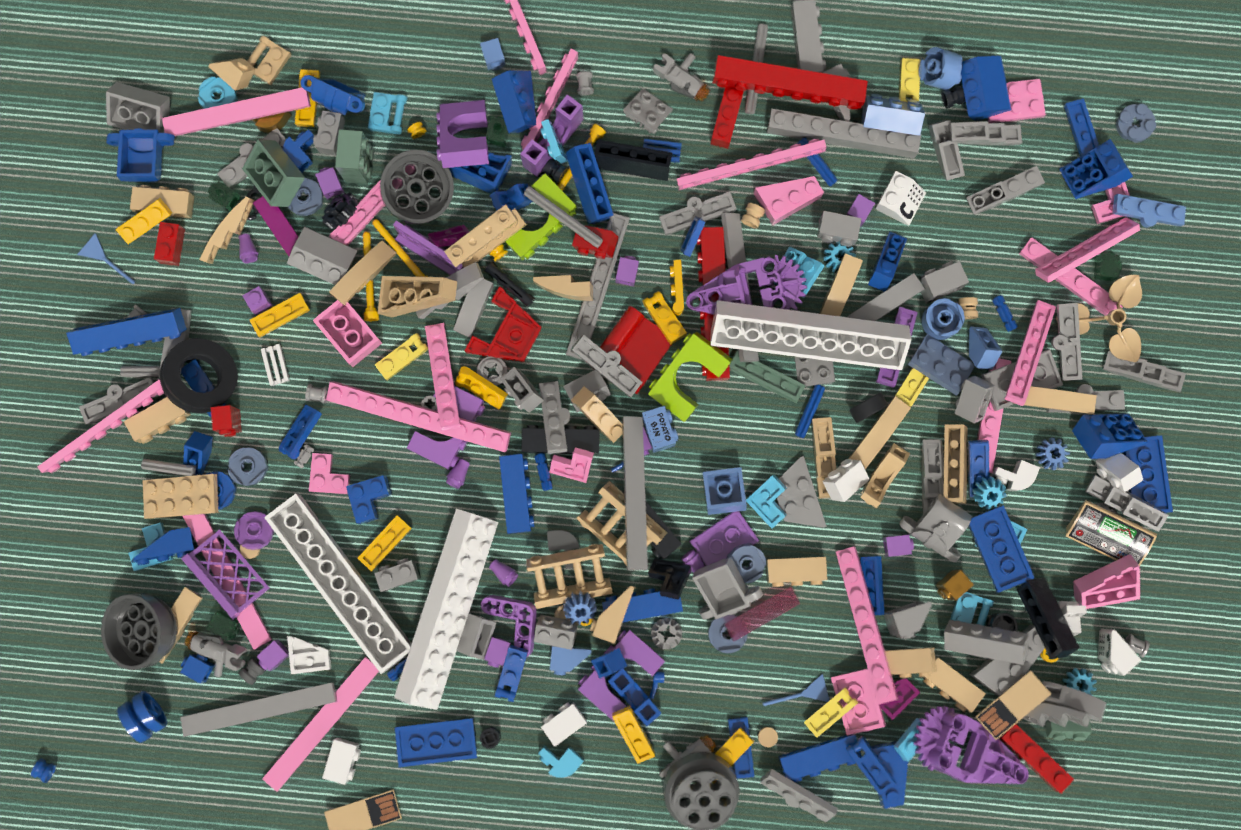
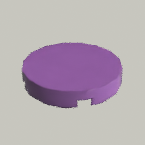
M257 511L248 512L236 522L234 534L242 547L250 550L261 549L268 545L273 538L274 530L264 518L266 516L264 513Z

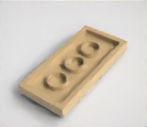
M217 474L143 480L144 519L219 513Z

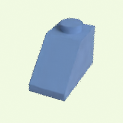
M971 326L969 329L970 359L976 368L993 369L1003 351L987 328Z
M552 646L550 670L554 671L556 675H565L566 672H570L591 654V649L572 648L570 650Z

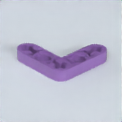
M489 595L481 602V609L484 613L516 620L514 646L520 648L524 645V649L529 650L527 657L531 655L534 649L537 613L535 605L531 602ZM491 601V604L496 606L491 608L487 603ZM506 603L512 606V613H508L505 610L504 606ZM525 608H527V611L530 612V614L527 615V617L526 612L523 611ZM521 626L528 627L529 635L522 633Z

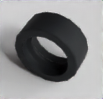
M880 392L851 408L849 411L855 422L858 423L887 407L888 403Z

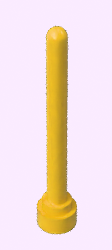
M593 124L590 129V137L585 144L591 143L593 146L596 140L598 141L603 138L606 131L599 125ZM570 167L557 185L562 191L573 176Z
M375 219L373 226L416 277H428L422 273L381 222Z
M369 232L363 233L364 256L371 250ZM370 280L366 284L367 308L363 313L364 321L367 322L379 320V314L374 305L373 280Z

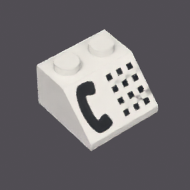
M895 171L875 209L909 226L926 192L913 179Z
M1101 629L1099 631L1098 659L1102 662L1101 667L1108 674L1125 676L1141 659L1115 630Z

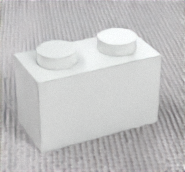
M1122 453L1106 459L1095 460L1098 475L1103 479L1106 478L1114 488H1119L1124 493L1143 480L1140 467Z
M846 459L836 470L830 472L828 477L822 482L831 500L845 502L870 479L860 460Z
M567 702L559 708L560 713L555 716L550 714L542 720L544 724L541 728L554 746L587 724V720L574 702L571 705Z
M341 738L334 739L322 778L344 785L349 780L352 781L355 774L353 765L355 761H358L361 750L358 749L360 744Z

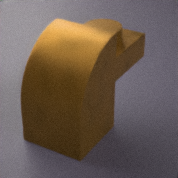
M284 112L252 119V121L256 123L255 125L260 131L270 133L275 129L281 130L291 117V114Z

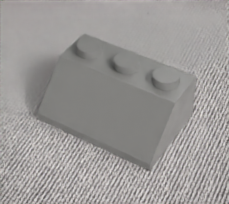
M119 82L113 84L106 91L107 125L124 130L143 128V130L164 132L162 118L169 117L170 97Z
M304 227L292 249L287 264L336 285L350 270L358 250Z
M916 601L884 612L885 615L883 616L889 634L897 638L900 637V639L914 637L915 632L920 631L932 606L931 601Z

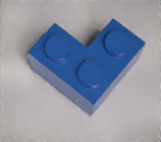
M384 475L346 486L356 524H364L379 519L374 500L392 495L388 479Z

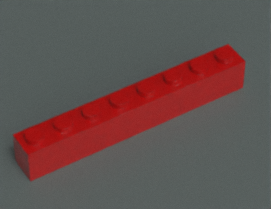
M718 55L715 61L712 83L723 88L731 86L740 91L749 89L754 90L758 94L766 92L772 93L776 97L790 96L794 100L808 99L812 103L826 102L831 106L843 105L849 109L856 110L865 103L868 81Z
M704 227L698 238L697 245H700L701 252H697V262L701 263V271H698V282H702V286L725 272L724 227ZM713 294L711 297V301L717 302L719 299V294ZM700 312V320L703 319L704 327H700V334L711 342V327L714 314ZM716 346L729 356V348ZM702 365V376H706V381L729 380L730 367L728 366L723 374L718 377Z

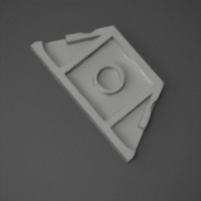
M802 456L778 478L787 489L776 500L778 506L787 514L783 518L784 522L824 528L827 526L804 456Z

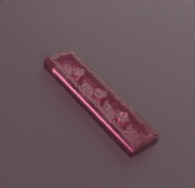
M789 587L728 621L724 626L732 640L736 641L796 607L800 602L792 588Z

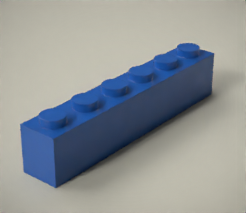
M175 308L78 327L66 334L73 355L81 353L82 356H86L96 350L99 353L109 351L111 347L122 349L134 343V346L145 344V341L148 340L154 343L168 336L170 339L180 337L181 333L187 330L181 308Z

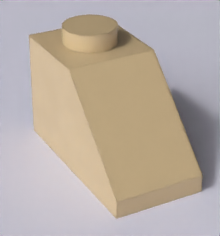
M243 58L209 64V68L235 91L248 87L255 72V69Z

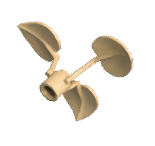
M1128 275L1118 279L1111 285L1109 298L1117 302V309L1110 311L1107 316L1089 318L1090 312L1088 308L1078 303L1080 335L1088 332L1090 328L1089 322L1107 320L1109 324L1117 325L1118 334L1112 336L1109 340L1110 352L1118 359L1137 362L1141 354V340L1138 333L1132 328H1126L1121 332L1122 323L1126 320V313L1122 310V307H1135L1142 298L1139 275Z

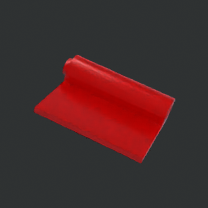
M628 306L600 348L606 353L608 351L618 352L621 357L619 364L642 381V384L635 392L637 395L672 344L670 345L658 326L647 320L637 309Z

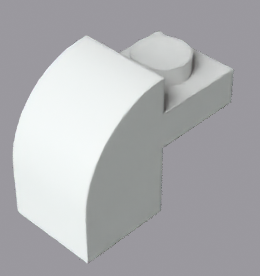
M1020 460L1016 462L1013 473L996 467L993 468L991 476L1000 479L1002 484H1007L1008 482L1006 490L1019 491L1033 484L1040 467Z
M1059 601L1058 605L1073 635L1080 634V617L1087 614L1086 606H1079V602Z

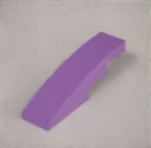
M899 307L893 324L908 325L912 335L918 312ZM879 368L876 383L894 388L900 370Z

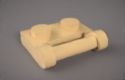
M262 35L259 39L260 43L248 59V62L253 67L266 46L270 48L258 68H254L255 72L253 75L272 85L291 54Z

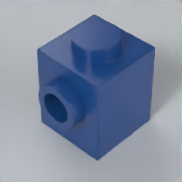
M620 648L592 660L599 679L627 666Z
M197 653V655L193 654L185 657L181 664L183 668L180 673L202 684L206 683L215 665L207 661L208 657H203Z

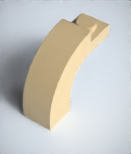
M893 443L871 474L870 480L865 484L860 498L867 504L877 508L891 482L906 464L910 453Z

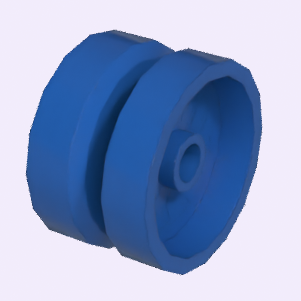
M145 691L139 692L132 698V702L127 701L117 709L118 717L126 731L140 743L152 737L153 731L159 732L167 726V719L162 708Z

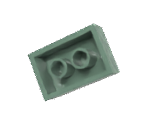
M339 129L335 168L346 183L368 184L369 178H372L370 160L374 159V149H372L371 144L362 131Z
M258 139L242 168L270 206L289 207L305 179L276 140Z

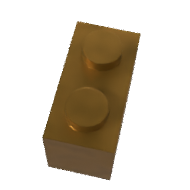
M952 570L935 586L938 588L937 593L944 600L946 598L947 600H957L974 584L961 570Z

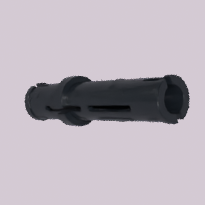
M491 262L486 267L485 272L489 273L497 280L498 285L504 286L525 304L527 308L534 302L536 298L509 277L508 272L502 271L494 262Z

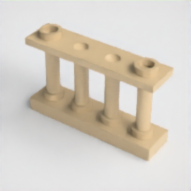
M504 205L444 252L455 267L461 263L463 267L480 261L525 227L527 223L517 209L514 208L511 211L507 205Z
M609 481L598 492L602 495V499L589 513L584 510L576 519L584 528L591 531L619 556L627 566L626 545H624L626 542V530L619 538L610 532L619 519L625 516V494ZM607 503H611L617 511L603 526L595 518ZM646 514L648 547L651 542L658 544L667 532Z
M592 544L585 548L545 556H533L530 559H526L527 571H534L538 586V592L534 593L536 609L566 603V597L571 598L572 592L575 595H579L580 591L583 595L589 593L590 598L613 594L610 578H603L600 557H605L603 544ZM592 559L596 580L584 582L580 561ZM573 563L577 584L565 586L561 565ZM553 567L558 588L547 590L542 569Z

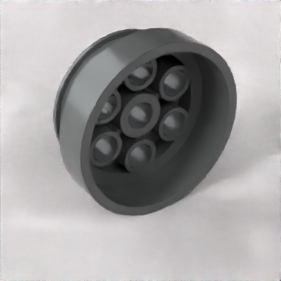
M409 150L395 156L386 165L380 180V194L385 207L393 216L410 224H424L438 218L448 208L454 192L453 178L449 168H443L442 161H438L436 155L424 150ZM408 165L413 166L415 174L408 175L405 172V167ZM431 170L434 178L427 180L424 177V171ZM394 179L402 181L403 186L400 189L392 186ZM419 184L421 187V192L417 194L413 193L411 191V185ZM436 188L440 193L439 197L432 198L429 194L430 189ZM400 197L406 198L408 206L400 207L398 199ZM424 202L427 206L426 211H418L416 204Z
M134 593L120 596L109 604L103 615L101 624L102 642L108 656L118 666L127 670L151 667L166 656L175 644L177 623L174 613L164 601L149 594Z
M697 752L680 758L670 767L664 778L663 796L669 813L677 822L692 830H713L722 826L732 816L739 800V784L732 767L726 760L712 753ZM698 780L697 783L690 784L692 781ZM713 780H718L716 783H711ZM707 796L706 799L700 800L701 797Z

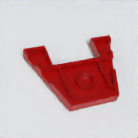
M499 286L491 302L508 311L491 344L472 336L464 351L468 354L524 362L542 327Z

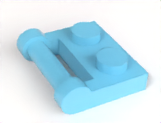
M374 92L368 129L371 131L401 134V121L407 97L404 95ZM392 103H397L394 124L389 126Z
M965 592L956 600L950 620L971 623L977 603H981L983 605L977 624L984 626L989 609L993 606L994 601Z

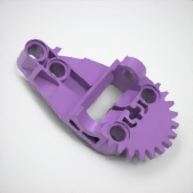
M775 255L774 259L767 256V258H760L732 266L689 294L686 304L693 311L713 315L717 302H712L711 297L713 294L718 293V301L753 305L746 274L756 272L760 287H771L773 282L778 284L775 287L776 290L772 288L760 290L764 307L774 308L775 302L782 300L783 306L780 309L790 310L792 307L797 310L798 308L795 303H803L799 297H806V294L801 292V290L807 289V286L801 283L807 281V279L800 278L804 271L797 272L799 265L796 264L792 267V259L786 263L785 256H783L781 261H779L778 255ZM769 263H774V270L767 272L766 266ZM700 298V305L694 307L693 300Z
M937 706V709L931 708V714L928 712L924 713L926 720L920 718L922 726H916L920 732L914 734L918 738L914 745L919 746L915 753L920 754L918 760L923 761L922 765L928 766V770L932 771L935 769L965 783L1023 784L1027 781V768L999 739L996 740L979 722L966 715L954 713L955 709H949L946 706H943V709L941 706ZM971 732L972 734L961 765L957 767L956 764L962 749L951 745L948 740L963 745L967 733Z

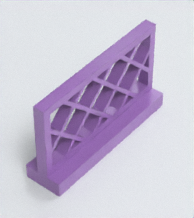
M395 221L393 224L398 232V236L395 239L398 243L448 275H452L464 268L462 263L455 267L444 252L446 249L437 247L427 237L410 226L403 225L398 221Z
M218 530L190 554H186L181 558L233 620L270 589L221 530ZM220 536L224 540V548H212L213 541ZM200 551H209L208 562L199 561L195 555ZM212 551L223 552L222 563L211 562ZM226 552L237 555L236 564L225 563ZM210 565L221 566L220 576H212L209 573ZM224 566H235L234 577H223ZM238 567H247L249 569L248 578H237ZM223 579L234 580L233 591L223 590ZM237 580L248 581L247 592L236 591ZM251 581L260 582L264 588L258 593L250 592ZM235 594L246 595V602L241 607H238L234 602Z

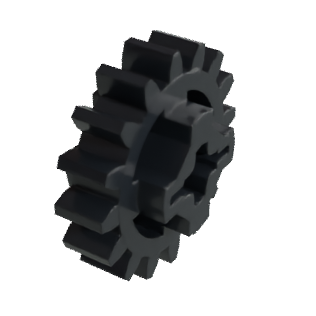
M350 192L335 197L323 212L325 215L322 216V222L330 229H336L338 225L341 227L346 224L357 210L356 206L359 205L358 199Z

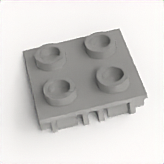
M643 88L623 111L627 118L635 121V124L640 122V127L644 125V129L648 133L655 134L658 126L673 109Z
M795 356L797 380L804 384L805 387L820 384L828 385L835 382L833 361Z

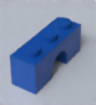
M624 668L608 679L612 687L631 706L646 726L662 714L659 708Z

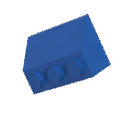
M984 56L962 61L961 79L968 116L974 121L1011 111L1002 57Z

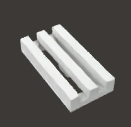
M277 344L276 346L262 348L261 352L270 386L290 381L281 345ZM275 350H277V353H278V357H279V361H280V365H281V369H282V373H283V377H284L283 379L280 378V374H279V370H278V366H277V362H276V358H275V354H274V351H275ZM268 352L270 353L272 365L276 376V381H274L270 362L267 355Z

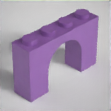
M566 95L555 109L556 119L553 123L558 141L562 143V146L584 120L582 105L569 95ZM543 138L539 143L531 139L520 153L523 167L536 177L540 176L548 160L553 158L547 149V146H549L548 139Z
M485 100L440 104V112H437V146L440 148L437 149L438 161H442L443 168L489 164L486 136L475 138H457L453 136L464 129L487 127Z
M455 387L460 418L475 422L477 416H481L484 412V401ZM415 431L407 449L450 470L451 467L454 468L458 463L459 457L457 455L460 450L463 451L468 441L453 437L450 440L439 442Z
M624 630L617 638L619 641L615 647L611 645L604 653L606 654L620 648L624 658L637 662L651 676L665 662L663 658L631 630L628 632ZM592 666L593 672L589 677L585 675L579 681L580 687L578 690L614 721L612 713L625 708L626 704L610 691L605 677L599 679L594 666Z

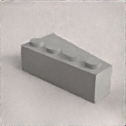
M1029 625L1021 632L1028 634V654L1024 665L987 659L969 675L997 697L1003 694L1026 674L1045 648L1034 625Z

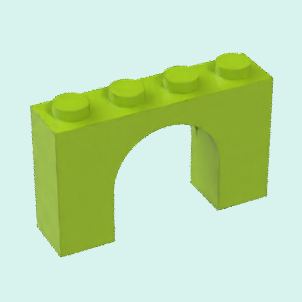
M546 174L531 186L571 217L577 214L576 205ZM549 214V218L542 228L535 231L521 229L507 239L505 243L522 261L525 258L529 259L534 255V250L539 245L542 247L547 243L548 237L552 233L556 234L561 230L563 223Z
M695 332L693 335L688 334L683 341L684 347L681 350L678 348L671 357L674 359L670 365L666 364L660 371L663 374L660 379L657 380L655 378L649 386L651 391L648 395L662 406H665L666 409L670 410L671 413L683 422L690 417L699 404L683 393L677 384L676 374L681 364L691 361L698 362L720 377L733 361L732 358L719 348L711 346V342L698 332Z

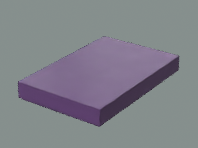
M737 511L732 512L689 542L707 566L726 559L727 555L738 545L747 543L754 545L759 540L741 513Z

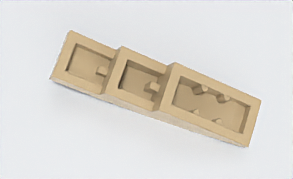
M245 197L229 212L213 233L199 260L213 264L218 249H227L233 233L241 235L255 200Z
M381 241L357 262L329 293L345 306L356 293H359L370 280L372 281L397 253L385 242Z
M846 253L843 255L819 314L840 317L863 260Z
M1031 386L1024 405L1094 414L1097 395Z
M895 396L849 459L860 460L864 469H866L904 419L911 406Z
M831 417L812 419L818 498H830L822 481L828 477L830 472L836 470Z
M188 587L183 589L171 608L177 623V637L174 646L185 632L184 629L193 617V612L203 599V597ZM170 652L166 656H164L159 662L164 663Z

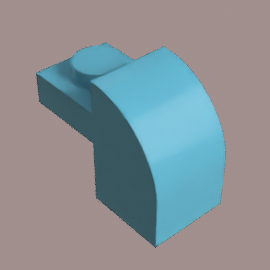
M546 746L538 753L541 756L539 759L545 765H552L548 773L558 778L572 775L584 762V758L570 746L560 758Z

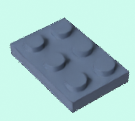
M928 334L925 335L908 363L909 366L956 396L961 391L962 383L968 379L975 367L974 363Z

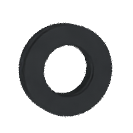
M194 338L178 343L169 351L162 362L159 377L162 390L174 405L192 413L211 412V407L222 406L233 394L237 385L238 373L233 358L222 346L207 339ZM191 359L207 362L215 370L218 377L216 387L206 393L191 390L181 379V365Z

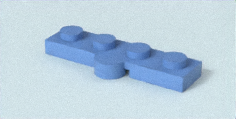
M1116 194L1114 195L1112 214L1140 219L1141 225L1146 228L1154 226L1157 222L1183 226L1185 224L1186 207Z

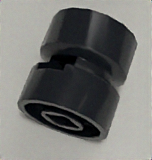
M994 613L986 621L987 627L1017 631L1018 624L1016 619L1010 614Z

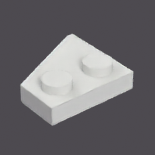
M293 636L287 637L291 674L331 669L329 649Z

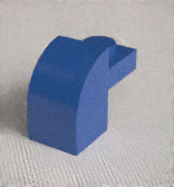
M309 129L306 132H301L297 136L296 141L288 137L283 145V150L301 173L313 164L304 153L313 144L314 135Z
M516 184L507 191L493 192L490 197L494 208L498 211L504 205H507L511 211L514 208L518 211L532 203L533 201L524 195L525 190L529 187L528 184Z

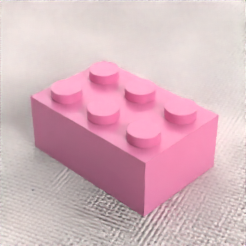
M337 300L313 320L352 367L382 344L380 339L349 302L344 306Z

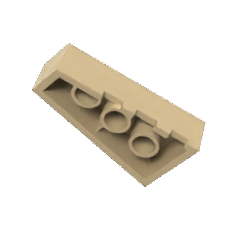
M382 276L378 314L396 317L455 301L457 281L444 277Z

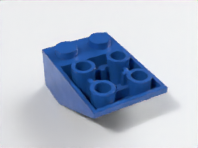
M1111 139L1059 169L1075 199L1117 187L1133 177Z
M1129 414L1082 415L1072 430L1090 459H1106L1148 442Z

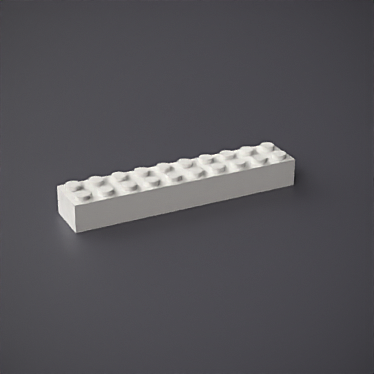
M717 301L711 327V346L902 370L911 343L908 325Z
M294 494L264 517L380 674L385 673L409 654L412 645L410 640L301 495Z
M456 509L394 698L409 705L438 709L498 522Z

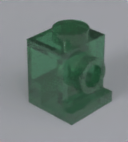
M219 181L217 184H212L208 190V197L228 211L234 208L241 197L236 191Z

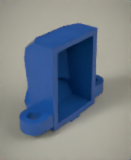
M306 75L301 79L302 88L311 93L312 100L332 112L346 115L347 112H362L365 108L364 98L366 94L339 81L319 79L312 75ZM308 80L312 82L310 87L307 85Z
M143 128L119 130V133L107 134L106 143L118 146L117 177L119 180L127 182L159 181L162 169L163 146L174 145V135L159 133L158 130H143Z

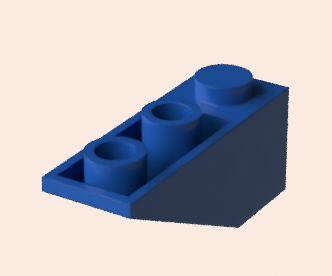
M889 232L870 277L869 286L884 292L887 290L894 277L907 238Z
M190 527L170 530L136 555L131 562L137 563V565H145L150 563L149 560L157 559L158 562L169 560L170 556L177 555V558H182L186 554L191 553L194 547Z

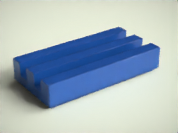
M644 139L643 148L672 152L676 157H672L671 162L679 163L681 143ZM647 145L660 146V147H669V148H677V150L664 149V148H656V147H647Z
M698 216L694 217L680 249L684 255L689 257L705 225V221Z

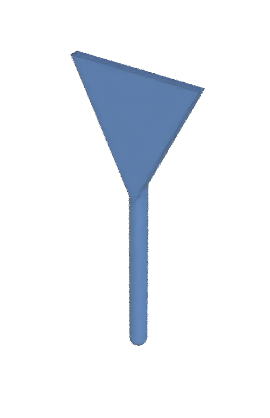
M96 233L77 254L103 260L130 283H135L133 279L106 258Z
M823 674L801 693L763 702V706L801 696L829 702Z

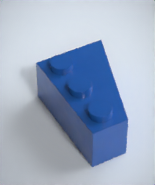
M508 70L492 78L508 133H521L537 125L531 71Z
M488 152L489 164L451 167L449 170L452 177L492 194L499 190L512 166V155L500 156Z
M897 741L870 746L897 782L883 794H878L880 805L884 809L904 805L908 762L904 761L893 747Z

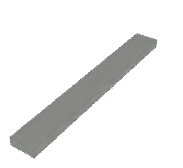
M725 212L721 214L722 226L724 227V242L729 269L734 265L746 262L740 214ZM738 349L740 362L759 361L757 351Z
M613 213L614 216L610 217L606 229L613 231L618 236L613 258H597L590 278V283L593 285V301H583L566 352V356L582 361L584 360L570 349L582 334L590 340L592 338L630 220L629 217Z
M624 416L622 418L627 570L646 571L648 569L643 417Z
M333 682L180 717L183 736L337 702Z

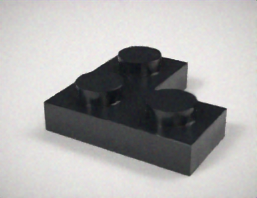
M654 558L648 571V576L664 580L660 589V596L679 600L692 570L690 565Z

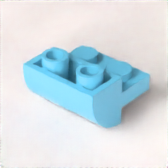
M789 247L784 254L786 263L792 259V267L798 264L797 272L804 271L800 278L807 279V281L801 283L807 286V289L801 290V292L807 294L824 268V265L817 260L807 257L804 252Z

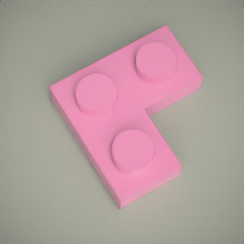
M1125 182L1117 187L1105 190L1108 197L1107 201L1091 206L1097 224L1123 217L1112 213L1114 195L1130 196Z
M575 447L572 460L554 455L549 473L586 483L594 453Z
M312 453L309 492L348 494L346 486L350 483V475L331 474L332 454Z

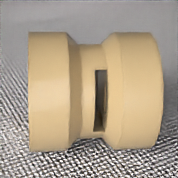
M748 203L746 207L747 212L742 216L741 222L751 228H758L760 224L759 219L764 215L765 209L759 205Z
M965 297L958 299V304L964 311L965 319L978 318V311L976 310L978 298Z

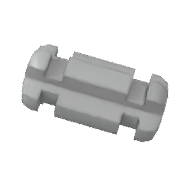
M306 444L304 445V450L301 449L297 461L294 460V464L300 468H304L303 464L308 462L311 457L310 453L314 452V449Z

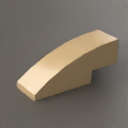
M571 275L533 277V281L537 286L554 295L573 300L593 301V285L590 281L574 282Z

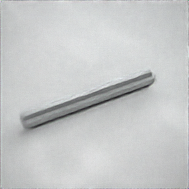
M766 24L758 25L753 61L763 63L768 25ZM748 89L746 114H755L758 93H755L754 90Z
M528 187L525 190L524 195L593 246L598 248L602 244V238L532 187Z

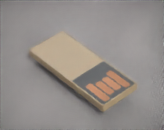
M1029 671L976 715V718L997 740L1050 696L1051 693Z
M394 789L324 812L329 830H369L402 819Z

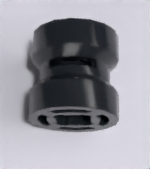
M961 85L954 87L951 91L949 89L941 91L942 102L946 109L953 107L954 104L961 105L966 103L964 89Z
M550 158L544 166L542 174L550 176L554 182L559 184L568 168L557 164L556 160Z
M495 727L486 728L480 735V743L488 749L496 747L501 740V733Z

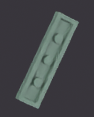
M738 351L729 366L730 371L794 403L798 402L805 388L804 384L758 361L740 362Z

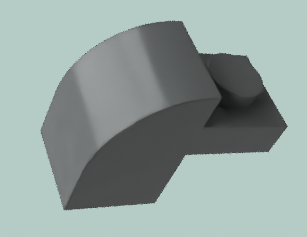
M563 530L547 531L548 551L564 550L565 552L572 549H580L577 539L571 533ZM573 563L565 564V569H574Z

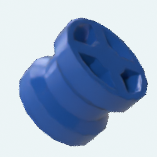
M41 758L34 765L31 776L34 778L38 777L43 783H47L53 776L56 765L48 764L45 759Z

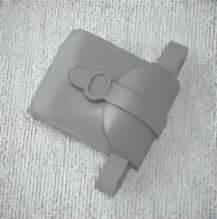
M939 494L918 522L908 516H904L899 524L928 549L934 550L952 562H957L961 557V553L952 545L967 529L972 515Z
M730 558L702 567L695 571L692 577L707 603L706 606L699 610L703 620L711 617L718 619L729 614L733 615L739 610L750 607L751 602L763 596L760 586L749 588L745 585L735 563Z

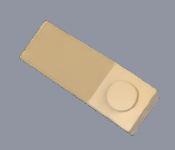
M630 586L599 616L598 620H593L590 628L591 631H594L592 636L615 644L634 590L633 586Z

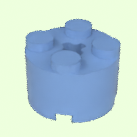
M933 47L925 53L927 56L925 60H921L919 65V77L924 81V84L946 90L961 81V55L938 47Z
M950 299L936 300L923 312L922 327L926 334L936 340L949 339L961 329L965 320L964 311L958 303ZM940 317H941V318H945L946 321H945V322L941 321V320H940Z

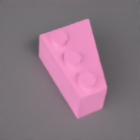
M814 176L757 187L754 191L756 199L761 207L765 209V214L772 225L819 200L824 193Z
M1129 554L1073 581L1075 600L1079 602V606H1086V609L1140 599V570L1138 563Z

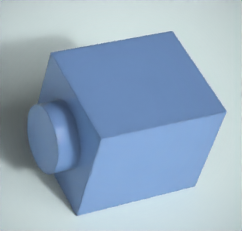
M498 38L480 43L488 70H499L506 65Z

